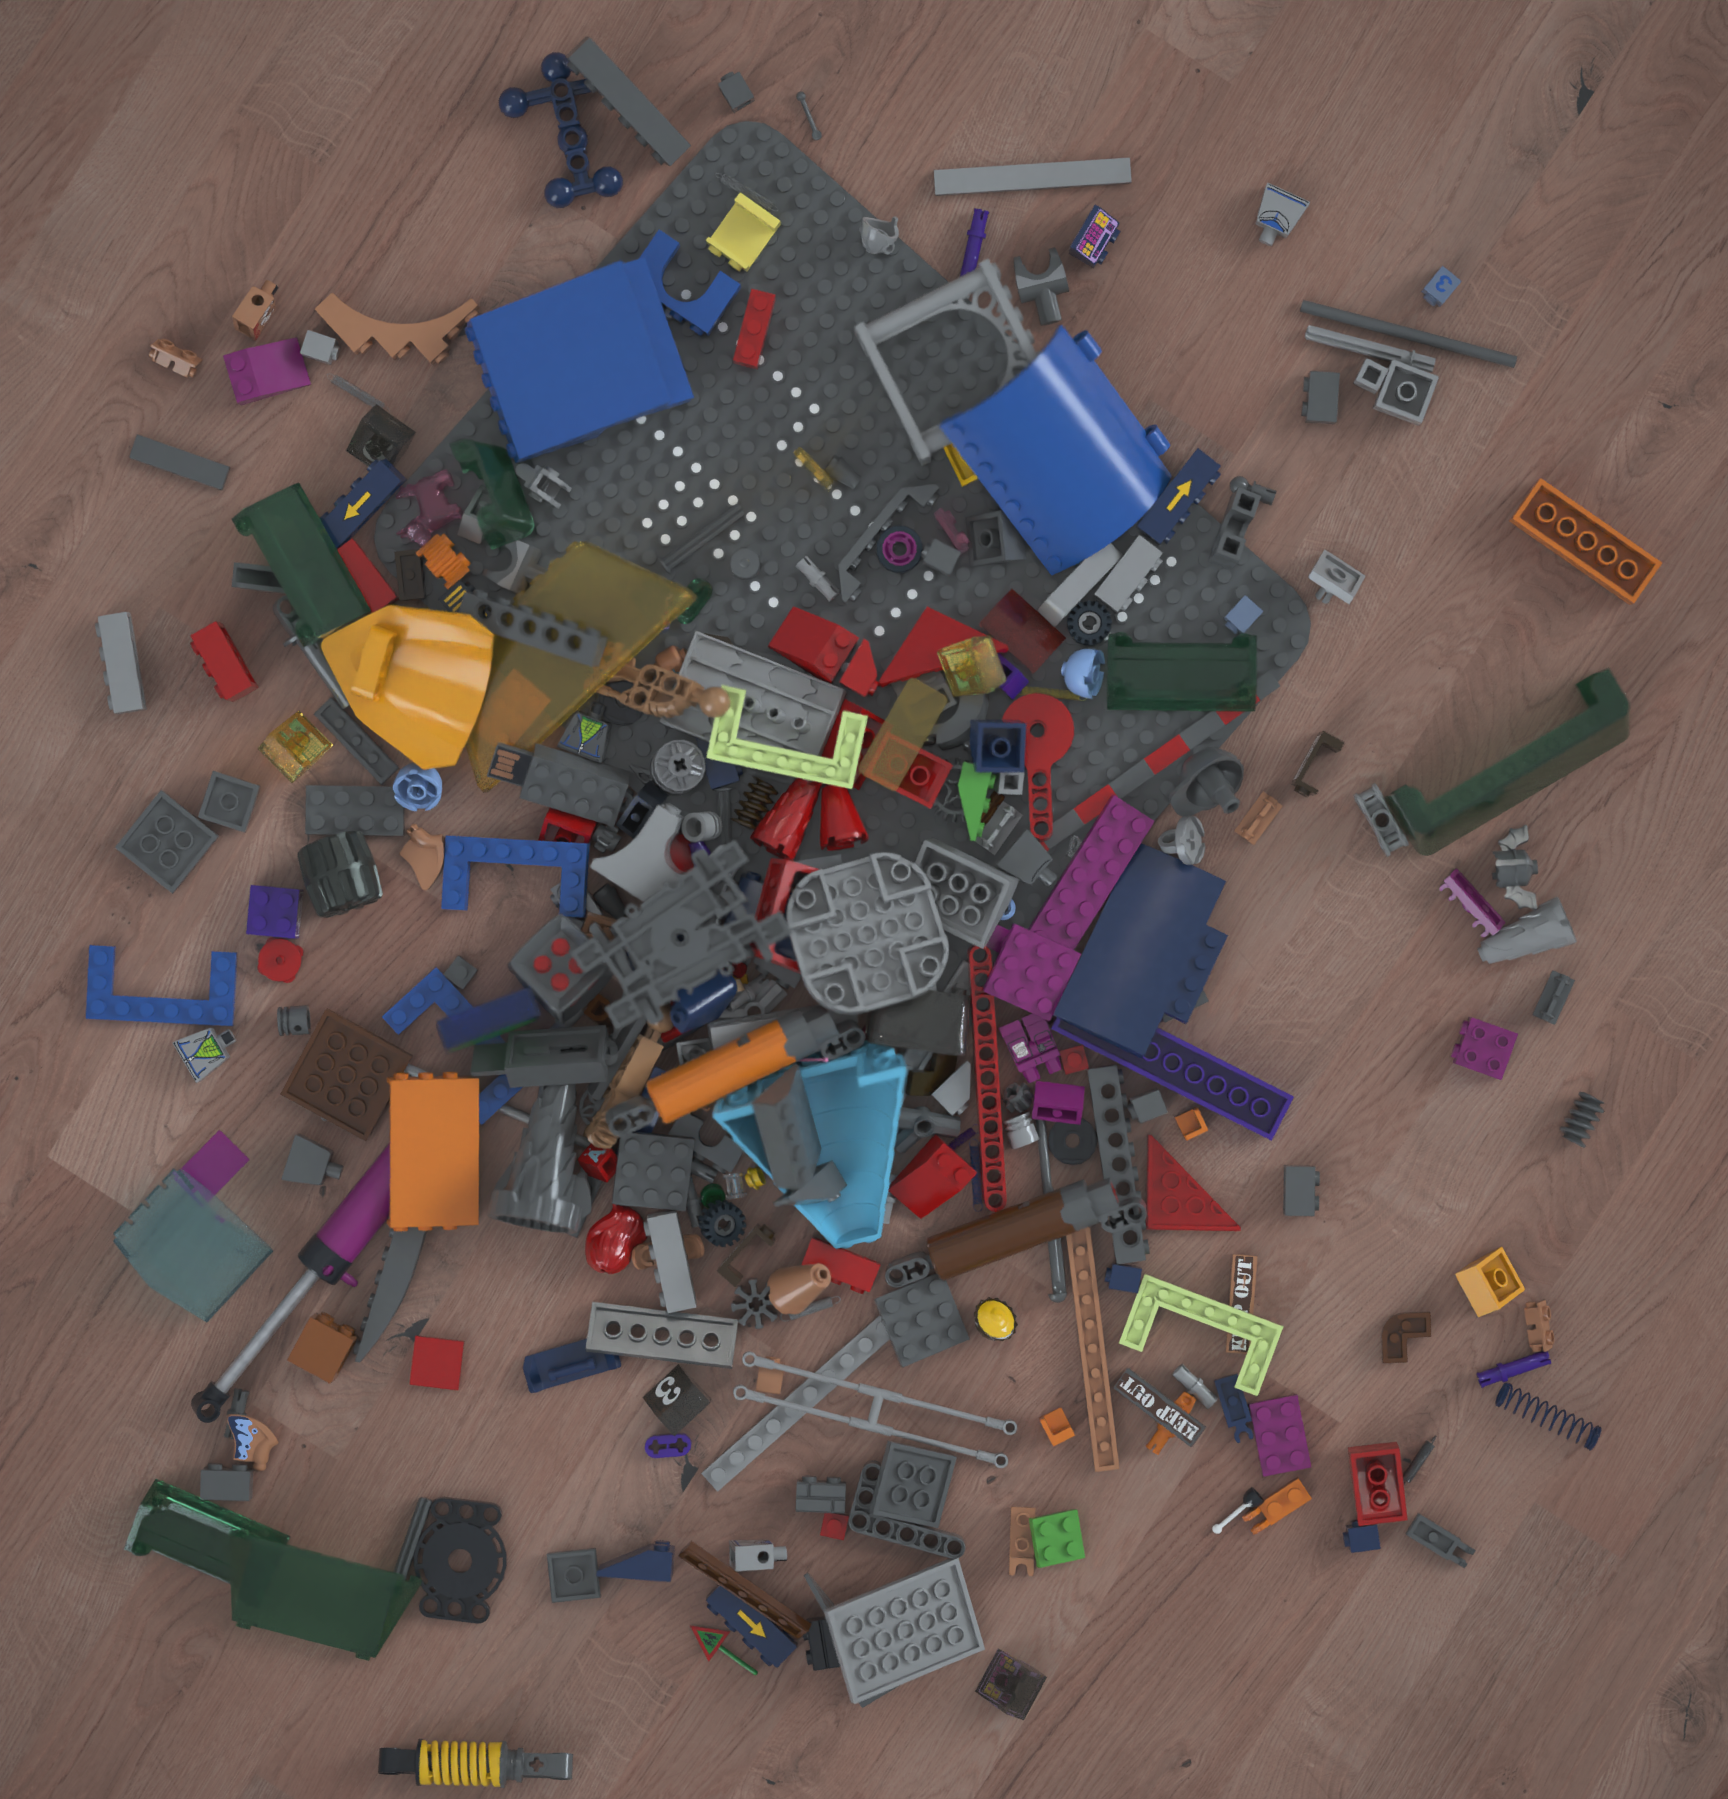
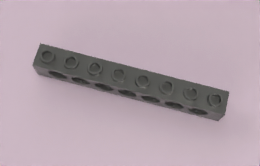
M1116 1064L1087 1069L1103 1180L1111 1178L1115 1190L1119 1182L1124 1181L1129 1184V1191L1126 1194L1120 1195L1117 1193L1119 1201L1131 1197L1142 1199L1141 1191H1136L1134 1181H1139L1137 1166L1132 1167L1131 1157H1135L1133 1142H1128L1127 1133L1132 1132L1130 1118H1125L1123 1108H1128L1126 1093L1121 1094L1120 1084H1124L1122 1069H1117ZM1106 1084H1111L1115 1088V1093L1110 1098H1105L1101 1094V1088ZM1110 1108L1118 1111V1118L1114 1122H1108L1105 1119V1112ZM1112 1133H1119L1122 1136L1120 1145L1111 1146L1109 1144L1108 1138ZM1117 1157H1122L1126 1161L1124 1169L1120 1171L1114 1170L1112 1167V1161ZM1132 1206L1133 1215H1139L1138 1206ZM1109 1215V1220H1111L1112 1223H1115L1116 1218H1113L1112 1215ZM1145 1219L1140 1224L1111 1233L1117 1265L1145 1261V1254H1150L1148 1239L1143 1240L1142 1230H1146ZM1128 1230L1136 1232L1137 1238L1133 1243L1123 1241V1234Z

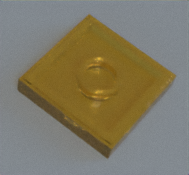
M802 447L793 452L794 458L829 493L834 488V481Z

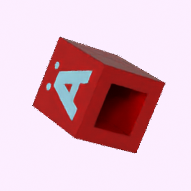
M590 1143L577 1161L587 1173V1176L608 1183L615 1174L617 1156L611 1148H598Z

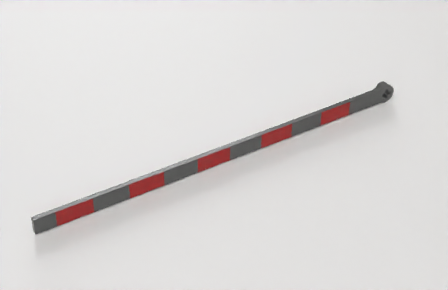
M1270 670L1059 818L1053 823V835L1051 838L1044 842H1038L1046 851L1050 850L1098 816L1112 795L1122 799L1280 687V684ZM1049 827L1042 830L1038 835H1045ZM997 863L993 865V867L1000 869L996 866Z

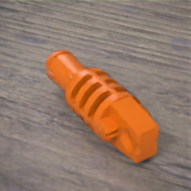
M1184 1391L1174 1403L1190 1414L1197 1399ZM1157 1423L1158 1430L1148 1444H1146V1447L1151 1450L1156 1444L1152 1452L1159 1455L1169 1438H1173L1175 1435L1160 1423Z

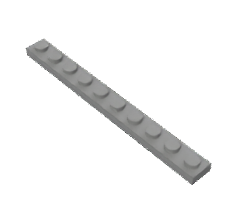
M877 1316L814 1373L840 1380L847 1378L889 1340L881 1316ZM807 1378L784 1401L813 1408L838 1385ZM777 1405L702 1471L701 1474L718 1492L803 1417L806 1412Z

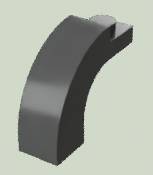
M984 682L971 683L968 687L959 689L960 702L958 709L948 721L937 725L912 727V736L917 743L930 746L937 742L943 751L958 747L970 739L971 719L985 720L988 712L989 689Z

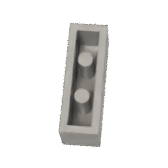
M1139 535L1095 592L1094 596L1116 613L1120 609L1125 611L1133 601L1130 598L1133 591L1136 589L1140 592L1148 580L1145 576L1149 570L1155 572L1163 562L1159 558L1163 552Z

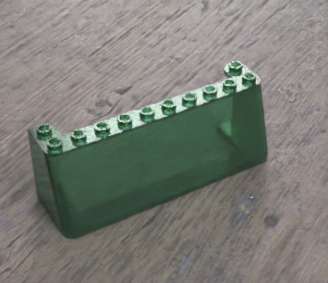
M1606 668L1597 671L1575 684L1589 709L1433 801L1427 803L1418 789L1408 787L1406 784L1386 795L1384 798L1415 850L1424 856L1436 853L1627 740L1630 735V704L1611 670Z

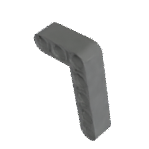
M875 1460L864 1464L849 1514L848 1523L853 1531L951 1559L960 1558L964 1554L965 1541L962 1536L956 1533L869 1513L872 1500L870 1502H863L859 1498V1494L864 1490H868L874 1495L878 1477L871 1479L865 1472L869 1467H876L880 1472L881 1464ZM857 1514H862L866 1517L867 1521L864 1525L857 1526L853 1523V1517ZM887 1521L890 1524V1529L884 1533L880 1532L876 1528L877 1523ZM903 1528H911L914 1531L913 1537L910 1539L902 1538L900 1531ZM928 1534H934L938 1541L935 1545L929 1546L924 1542V1537ZM956 1540L960 1542L961 1549L957 1552H951L947 1547L950 1541Z

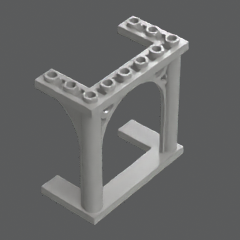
M989 259L980 262L979 268L866 325L862 322L855 326V335L866 357L869 356L911 439V446L921 466L931 462V453L951 444V441L939 427L940 424L921 434L919 433L875 345L941 312L955 309L973 311L990 320L1004 338L1008 352V366L1005 377L996 392L1015 378L1012 369L1016 366L1027 367L1040 354V351L1035 352L1032 346L1035 340L1029 329L1024 330L1021 321L1024 320L1018 307L1013 309L1009 299L1013 298L1007 285H1001V273L996 263L991 264ZM986 291L989 295L991 294L992 300L987 308L981 309L978 306V297L982 292ZM974 293L972 304H966L963 299L970 298L968 295ZM996 302L998 303L997 312H1001L999 317H994L991 313ZM1010 330L1012 335L1010 337L1005 336V331ZM1020 351L1021 353H1019V356L1021 358L1026 359L1027 361L1015 360L1013 356L1014 352Z

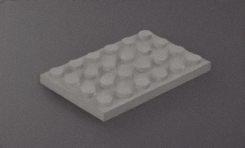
M959 1558L947 1559L824 1610L851 1702L854 1704L985 1650Z

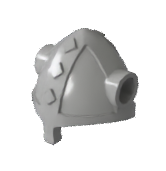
M896 216L892 217L891 222L863 217L859 232L861 233L862 244L866 251L871 254L883 252L890 254L895 248L894 242L899 237L897 228L898 218Z

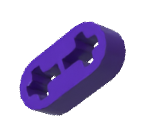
M684 1433L658 1434L647 1439L645 1451L652 1458L684 1456L690 1451L692 1443L689 1436ZM678 1438H682L683 1442H687V1446H684L683 1451H679L678 1447H670V1444L677 1443ZM653 1440H658V1444H666L667 1447L660 1448L658 1453H654V1449H650L649 1445L653 1444Z

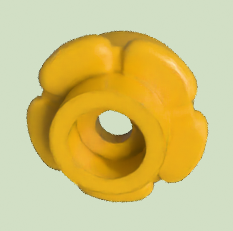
M749 1167L747 1169L745 1180L750 1188L754 1187V1189L759 1190L760 1186L766 1184L764 1173L760 1167Z

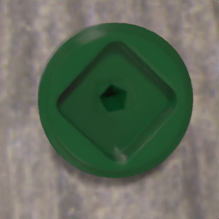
M716 1183L704 1186L700 1192L701 1201L707 1208H710L707 1205L710 1202L715 1205V1200L723 1202L726 1199L723 1187Z

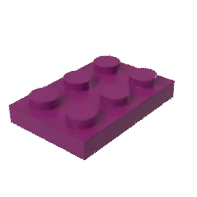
M1294 1394L1249 1403L1263 1477L1311 1468L1298 1395Z

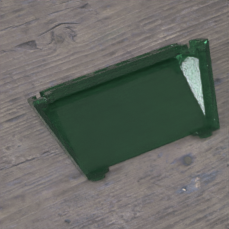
M231 1528L229 1533L232 1621L237 1622V1627L250 1630L251 1626L343 1649L356 1653L355 1657L369 1661L370 1657L376 1658L422 1582L421 1577L410 1575V1579L406 1580L402 1573H395L261 1538L253 1534L243 1537L244 1531Z

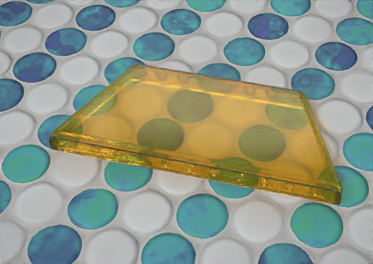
M574 541L566 548L565 551L567 553L561 559L558 557L548 565L549 570L544 575L539 574L531 581L532 586L527 591L522 590L513 598L515 601L512 604L513 606L518 607L519 604L530 606L533 608L534 613L540 615L541 612L553 614L556 616L555 620L563 622L564 619L578 623V628L586 630V627L600 630V635L608 638L600 665L591 667L494 634L493 659L488 687L480 713L465 745L476 784L483 793L489 792L501 781L487 776L497 742L532 752L536 743L541 744L697 599L692 590L588 541L580 543ZM509 613L507 615V623L511 626L514 622V617ZM533 620L529 623V629L532 633L536 630V623ZM556 628L551 632V636L555 641L559 637V632ZM576 636L574 638V645L576 648H579L581 646V639L579 636Z

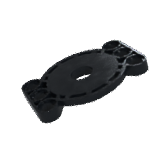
M439 1497L431 1505V1513L437 1521L433 1522L422 1533L414 1553L416 1577L423 1590L427 1593L419 1603V1610L422 1615L428 1618L476 1624L483 1623L488 1619L491 1612L489 1604L484 1600L489 1598L498 1589L507 1567V1553L504 1542L499 1533L492 1527L501 1520L502 1510L499 1505L491 1502ZM446 1502L449 1506V1512L446 1515L438 1514L435 1509L437 1503ZM470 1505L473 1508V1516L470 1518L462 1517L460 1507ZM487 1508H494L498 1513L497 1519L488 1521L484 1517V1511ZM440 1523H442V1524L444 1525V1526L441 1527V1528H439V1527L437 1526V1525L440 1524ZM432 1529L435 1533L429 1538L427 1543L422 1542L426 1534ZM494 1537H496L497 1541L499 1542L502 1552L498 1551L496 1543L493 1540ZM420 1548L424 1549L422 1563H418ZM464 1549L470 1553L472 1565L467 1571L456 1572L450 1567L448 1558L452 1551ZM503 1557V1567L501 1573L497 1571L499 1558ZM419 1569L424 1570L428 1580L427 1584L423 1581ZM494 1578H497L496 1585L488 1591L487 1587ZM432 1586L435 1591L432 1592L429 1588ZM482 1592L484 1596L480 1597L477 1594ZM427 1599H433L437 1603V1610L427 1612L424 1609V1602ZM457 1602L461 1605L462 1611L459 1615H451L449 1613L448 1605L450 1603ZM474 1606H483L486 1610V1615L483 1618H476L472 1613Z

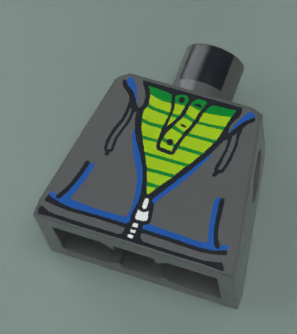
M592 701L588 713L577 711L557 747L599 763L604 762L612 725L611 722L601 719L606 705Z

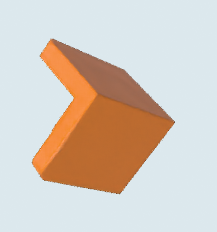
M1197 1107L1174 1117L1186 1141L1208 1131Z
M1061 1407L1039 1418L1053 1447L1075 1436Z

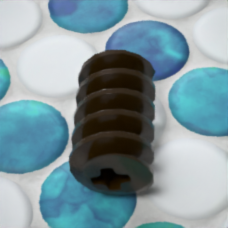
M752 775L757 783H748L752 792H743V795L748 800H739L738 803L743 809H734L738 818L730 819L750 830H755L758 826L755 821H761L764 818L760 812L769 811L764 804H773L774 802L769 795H778V792L774 786Z

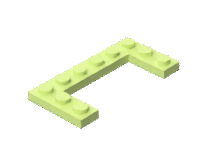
M726 685L721 686L728 693L731 703L725 715L714 719L707 758L852 789L867 715L843 711L834 757L831 759L736 738L746 690Z
M1144 1274L1119 1344L1142 1352L1159 1306L1250 1340L1251 1344L1235 1388L1258 1396L1284 1326Z

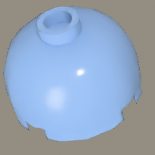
M1081 649L1075 651L1068 658L1067 662L1063 663L1061 675L1064 676L1067 688L1075 695L1092 699V695L1096 696L1098 694L1104 677V672L1100 671V664H1105L1104 653L1101 650Z
M409 763L400 769L394 780V797L402 807L411 811H417L418 808H425V811L431 810L437 806L441 799L442 779L435 768L423 770L415 763Z

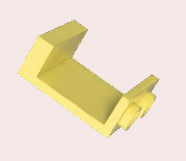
M740 192L734 200L735 204L711 238L708 237L706 239V243L709 245L708 250L719 258L723 255L729 259L728 264L738 272L741 269L747 272L777 231L781 222Z

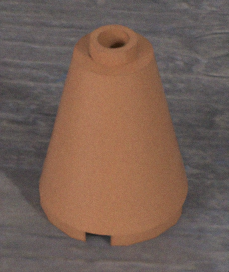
M822 1264L779 1268L770 1275L767 1282V1287L770 1286L771 1293L768 1295L773 1306L782 1314L797 1315L803 1312L830 1284V1272Z

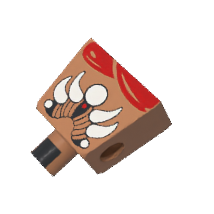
M266 280L261 289L255 286L251 287L232 316L234 328L255 341L258 339L275 310L276 305L273 296L278 290V286Z

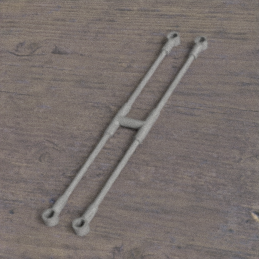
M747 1351L742 1356V1361L747 1367L755 1365L770 1370L774 1368L854 1389L858 1393L870 1395L874 1398L868 1420L852 1416L849 1418L765 1396L764 1393L749 1390L742 1384L736 1385L733 1389V1395L738 1400L748 1399L761 1403L767 1402L848 1423L849 1426L882 1435H894L974 1456L976 1459L993 1463L998 1468H1004L1008 1464V1457L1002 1452L994 1454L982 1450H971L895 1430L893 1427L877 1423L883 1399L896 1403L903 1402L984 1423L985 1426L1003 1430L1007 1435H1013L1017 1431V1424L1011 1419L1004 1421L988 1416L985 1418L905 1397L900 1393L862 1383L855 1384L775 1363L774 1360L756 1356L752 1351ZM747 1355L754 1356L752 1363L745 1362ZM739 1388L745 1390V1394L741 1397L736 1395V1391ZM1008 1423L1014 1425L1012 1431H1006L1005 1426ZM999 1456L1005 1458L1003 1464L996 1463V1459Z

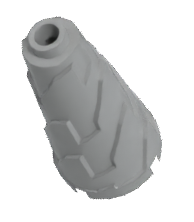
M1555 897L1539 905L1535 911L1533 910L1519 917L1518 921L1501 928L1496 934L1480 942L1481 947L1477 948L1482 961H1488L1491 964L1503 960H1513L1530 953L1534 955L1553 948L1559 949L1572 945L1577 940L1559 898Z

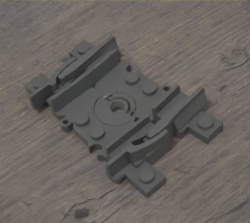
M736 840L731 841L711 855V857L703 849L695 852L692 855V860L696 866L684 875H675L679 880L678 886L670 888L668 883L665 882L661 891L641 904L640 911L636 905H628L626 907V914L630 917L628 919L620 918L609 929L615 939L610 941L600 925L595 922L589 928L594 937L570 953L584 974L606 961L622 984L626 996L605 1008L617 1030L644 1015L650 1024L662 1022L663 1014L660 1008L671 1003V1000L680 1001L677 995L680 988H686L688 993L692 994L695 987L715 977L718 969H720L722 975H731L733 967L729 963L738 964L745 962L755 955L750 943H756L764 960L768 963L773 958L769 946L792 934L781 911L759 923L753 913L747 915L743 904L747 903L748 900L730 876L732 872L749 861ZM721 881L732 889L720 894L726 902L711 890ZM631 908L635 909L633 914L630 913ZM733 911L737 918L736 921L724 926H720L717 923L706 927L702 925V923L715 914L718 919L722 920ZM678 933L685 935V940L681 943L676 940ZM626 949H627V951H628L629 958H630L632 964L630 963V961H629V959H628V955H627ZM725 967L729 968L728 972L724 971Z

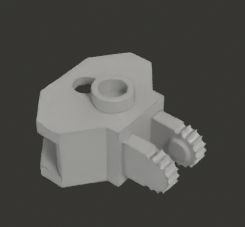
M520 463L516 466V475L525 481L524 486L530 490L529 496L540 503L544 499L559 509L561 504L555 501L554 498L561 488L567 492H570L572 489L558 478L560 474L549 466L546 469L538 465L532 468L526 463Z

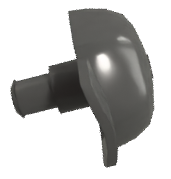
M1206 747L1198 751L1184 762L1179 776V785L1169 795V801L1173 809L1182 817L1192 816L1202 810H1210L1217 805H1220L1226 814L1234 812L1240 806V800L1234 794L1239 790L1243 780V764L1234 754L1220 748Z

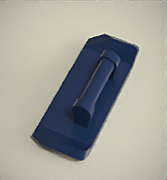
M586 1338L526 1356L523 1371L530 1393H536L547 1388L620 1368L621 1361L619 1355L586 1352Z

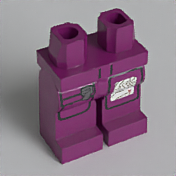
M1033 1013L1022 1018L1031 1039L1030 1041H1028L1019 1020L998 1028L1019 1073H1023L1028 1083L1041 1079L1036 1066L1045 1062L1049 1074L1062 1069L1058 1057L1060 1053L1046 1019Z

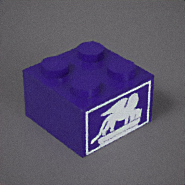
M251 885L246 934L299 938L303 890Z

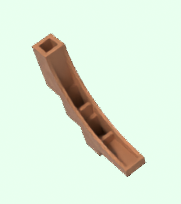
M331 293L315 308L317 313L356 355L360 352L362 354L366 353L373 346L372 341L376 339L394 360L398 357L400 359L404 358L411 351L410 346L414 344L432 365L436 362L438 364L442 363L449 356L448 351L451 348L444 341L447 338L449 340L455 338L461 331L459 327L471 318L478 316L479 313L477 311L480 309L471 298L456 310L437 319L414 324H396L375 320L362 315L343 303L334 293Z

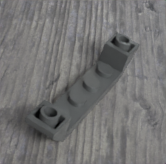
M936 484L900 488L838 564L843 602L847 603L849 600L854 602L862 592L859 589L862 585L861 582L847 571L849 569L854 571L862 561L859 556L866 549L869 552L878 541L875 537L880 530L884 532L891 526L893 520L890 518L896 511L901 513L909 503L906 500L908 496L922 508H925L927 504L931 507L940 496L937 493L939 487Z

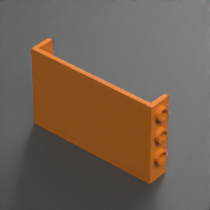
M420 1072L418 1077H409L408 1073H394V1077H387V1083L390 1084V1219H387V1225L393 1228L394 1231L400 1232L408 1231V1227H418V1230L430 1231L433 1230V1226H442L444 1230H456L457 1226L479 1225V1078L477 1076L472 1077L471 1075L458 1076V1072H443V1076H433L432 1072Z

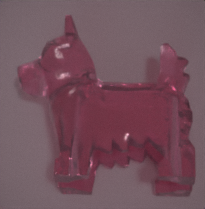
M447 469L437 472L434 476L423 477L416 484H407V487H400V491L395 496L396 499L416 496L420 508V515L397 532V536L401 535V539L407 537L411 542H417L422 547L431 539L433 531L455 519H462L463 512L461 507H458L457 503L450 504L447 502L448 498L442 492L446 485L454 486L452 475Z

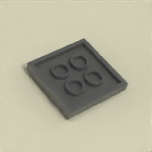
M160 790L115 848L174 894L219 838V835L163 790Z
M636 1131L621 1136L619 1139L612 1204L686 1211L695 1142L694 1137Z
M937 1273L874 1299L902 1368L969 1340L947 1281L941 1280Z
M887 1441L869 1513L938 1528L957 1457L951 1454Z

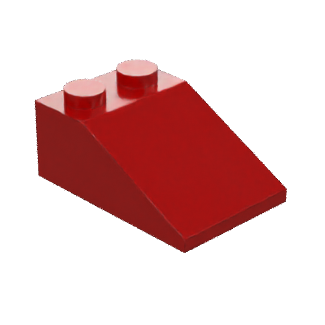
M793 606L768 647L818 679L832 684L855 648L859 637L836 623Z
M886 732L865 776L931 809L953 764Z
M935 1134L889 1184L888 1191L922 1219L959 1193L977 1174V1171Z
M1397 1442L1348 1447L1358 1526L1408 1520L1400 1448Z

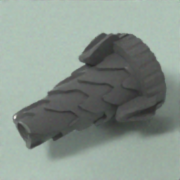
M576 1084L539 1086L537 1100L531 1109L528 1127L523 1128L519 1151L514 1153L513 1161L492 1191L488 1217L512 1225L555 1233L575 1234L580 1230L582 1219L591 1213L592 1207L587 1173L579 1172L577 1175H573L577 1155L576 1152H573L577 1135V1124H575L577 1106H575Z

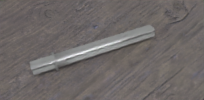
M1311 325L1307 327L1305 333L1306 340L1390 362L1396 360L1428 372H1433L1436 358L1417 354L1415 350L1410 352Z

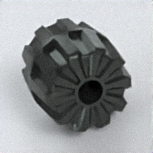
M346 831L314 841L299 850L298 860L303 882L319 917L329 918L335 915L346 914L352 909L359 910L364 908V905L373 904L382 897L383 892L376 863L361 831Z

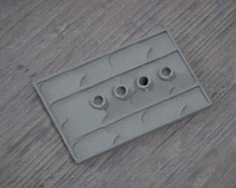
M695 631L678 674L704 687L703 690L709 687H721L722 685L746 690L736 738L822 756L833 724L847 693L842 688L698 631ZM697 703L696 707L685 708L682 715H675L673 718H666L664 716L659 722L710 743L715 717L705 715Z

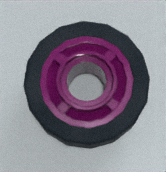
M893 526L886 529L880 535L877 542V556L880 563L887 570L894 573H905L916 567L921 560L923 544L920 536L913 529L906 526ZM897 543H903L907 548L906 553L902 556H897L893 553L892 548Z

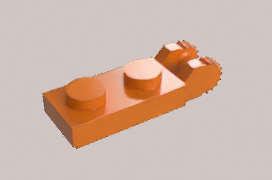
M1297 1477L1265 1498L1264 1503L1247 1512L1242 1518L1245 1522L1250 1521L1262 1511L1266 1519L1253 1526L1251 1532L1255 1535L1269 1525L1275 1524L1312 1498Z

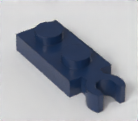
M1238 1373L1215 1379L1214 1383L1228 1428L1236 1427L1234 1438L1237 1443H1240L1239 1434L1241 1432H1247L1249 1439H1253V1432L1245 1424L1252 1421L1243 1390L1235 1388L1238 1379Z

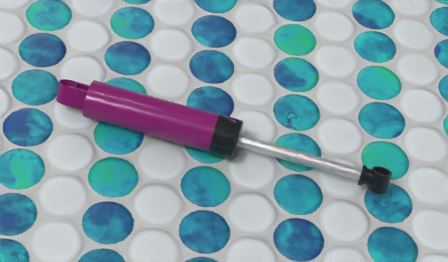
M390 1142L317 1233L313 1234L298 1253V1258L308 1268L307 1271L216 1383L211 1381L204 1391L198 1392L193 1396L191 1406L200 1421L211 1423L219 1417L220 1408L230 1397L229 1389L319 1278L331 1285H336L340 1280L352 1287L358 1285V1281L347 1271L352 1266L353 1261L390 1217ZM211 1404L209 1408L201 1410L204 1405Z

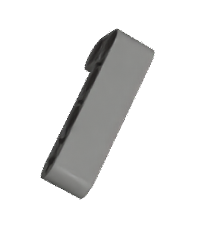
M1110 543L1094 555L1088 557L1044 601L1037 611L1055 628L1124 555Z

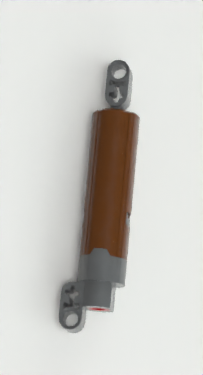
M1111 1178L1091 1185H1087L1083 1179L1021 1204L1013 1205L928 1237L926 1245L929 1254L919 1251L893 1260L887 1266L885 1280L888 1285L897 1288L925 1278L929 1274L930 1269L934 1268L939 1278L945 1281L1101 1223L1105 1231L1115 1233L1143 1222L1146 1218V1203L1139 1197H1131L1119 1201ZM1132 1206H1138L1142 1209V1212L1139 1215H1132L1128 1210ZM1122 1210H1124L1125 1220L1123 1219V1215H1121ZM1109 1215H1112L1113 1218H1116L1115 1223H1112L1111 1220H1108ZM919 1261L920 1264H924L923 1269L915 1266V1263ZM898 1269L902 1271L903 1276L894 1278L890 1272Z

